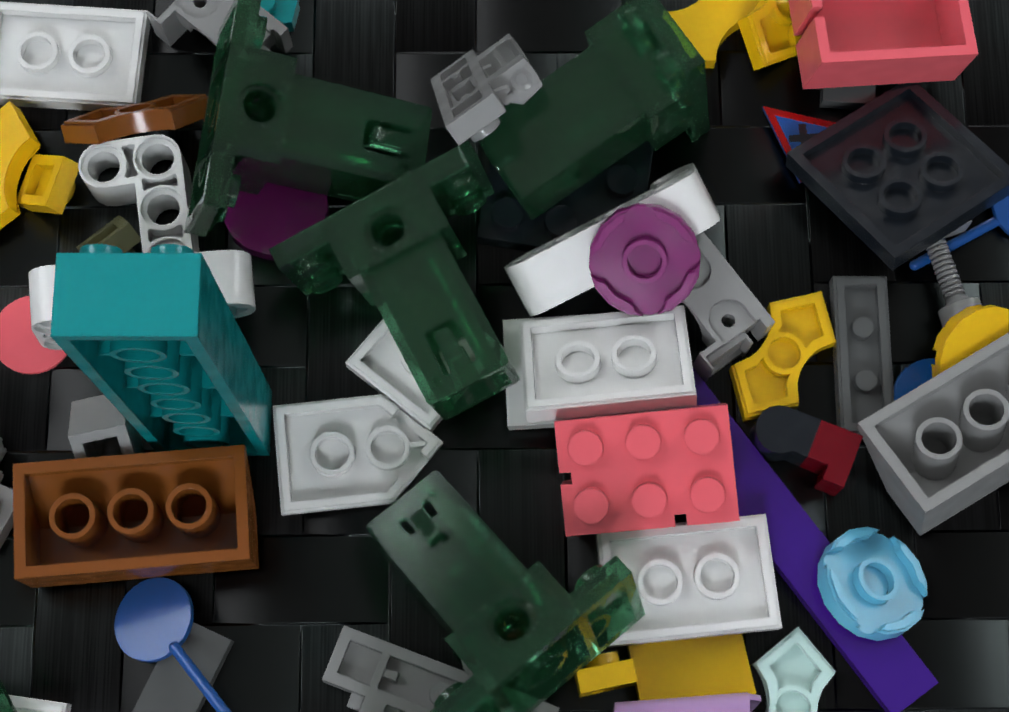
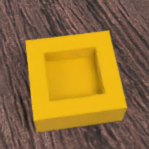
M34 154L17 196L18 205L32 212L63 215L66 204L71 200L75 191V179L79 171L78 163L65 156Z
M618 651L584 658L586 668L575 671L579 698L632 687L638 682L633 658L620 661Z

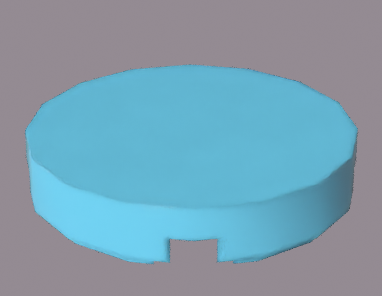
M871 527L849 529L825 547L818 562L817 585L824 605L841 626L858 637L875 641L897 638L921 620L925 610L921 609L923 607V598L927 596V580L920 562L905 543L894 536L888 539L884 535L878 534L879 529Z

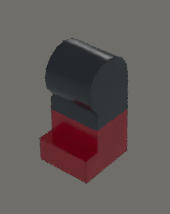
M780 405L769 407L763 411L752 426L749 440L766 461L779 462L786 460L789 463L819 474L814 489L832 496L837 495L845 487L863 438L862 435L790 407Z

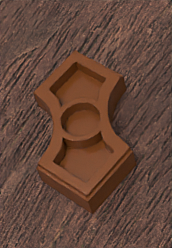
M171 94L137 104L103 107L64 121L61 129L65 143L101 144L144 132L176 130L212 116L215 113L211 96H206V94Z

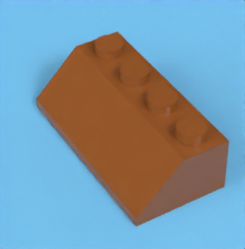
M245 445L13 464L14 579L31 588L259 569L257 516Z

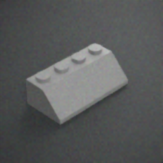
M1009 332L858 422L857 428L863 436L862 439L886 491L920 536L1009 482Z

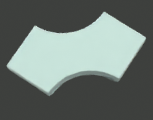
M799 627L791 631L752 664L757 670L764 686L766 695L765 712H817L822 690L836 672Z

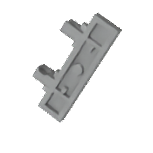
M510 34L504 36L478 56L471 49L430 79L444 125L458 145L469 138L473 142H477L491 134L501 123L498 117L507 112L504 105L509 103L523 105L543 86L524 52Z
M345 625L342 628L322 677L323 683L351 693L347 707L359 712H559L560 709L549 703Z

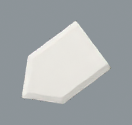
M383 394L274 405L272 407L281 515L394 504L442 446L443 441L428 429H424Z

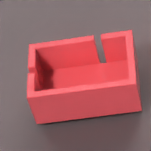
M788 0L794 36L802 35L796 44V51L803 89L955 81L979 54L968 0Z
M717 403L554 421L559 473L571 472V479L564 480L560 485L566 537L676 527L675 515L686 514L687 526L740 521L728 404Z

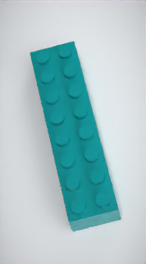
M87 244L80 247L79 253H56L50 337L156 452L245 445L247 456H270L272 390L202 253H194L193 249L177 244L153 246L151 253H123L122 249L107 244Z

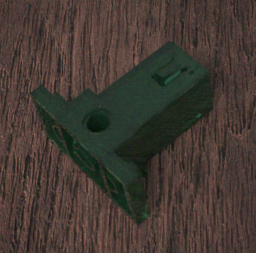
M234 0L218 33L184 232L206 237L216 222H224L228 207H235L239 191L257 195L267 182L392 211L397 210L422 186L432 109L429 106L295 74L297 58L261 49L267 27V17L259 15L261 0ZM365 148L387 152L388 155L370 151Z
M621 0L622 6L585 31L589 48L541 81L543 86L523 105L515 103L506 105L505 109L507 112L498 117L501 121L500 125L491 134L478 141L488 160L531 220L540 216L645 141H648L653 149L657 151L684 131L693 142L710 130L705 60L659 0Z
M469 140L269 249L278 269L306 296L311 293L322 294L334 289L343 281L342 276L346 275L348 280L372 307L377 306L426 402L444 420L453 418L520 380L515 367L457 261L467 254L448 218L456 214L458 216H466L474 213L485 205L487 197L495 193L481 161ZM466 339L476 356L474 362L470 359L465 348L460 346L459 341ZM441 352H442V354H443V356H444V359H445V361H446V363H447V365H448V367H449V369H450V374H449V372H448V370H447V368H446V366H445V364H444V362H443V360H442V357H441V354H440Z
M437 470L427 475L367 525L368 532L389 564L449 633V636L444 640L469 677L465 683L457 682L445 689L434 703L435 708L430 712H532L580 669L585 667L646 615L633 574L617 556H614L604 566L597 564L588 569L578 579L575 590L568 594L539 561L527 570ZM427 503L431 504L438 513L433 518L424 509V505ZM407 522L416 532L410 536L401 527V524ZM445 535H447L449 539L446 542H443L442 540L445 538Z

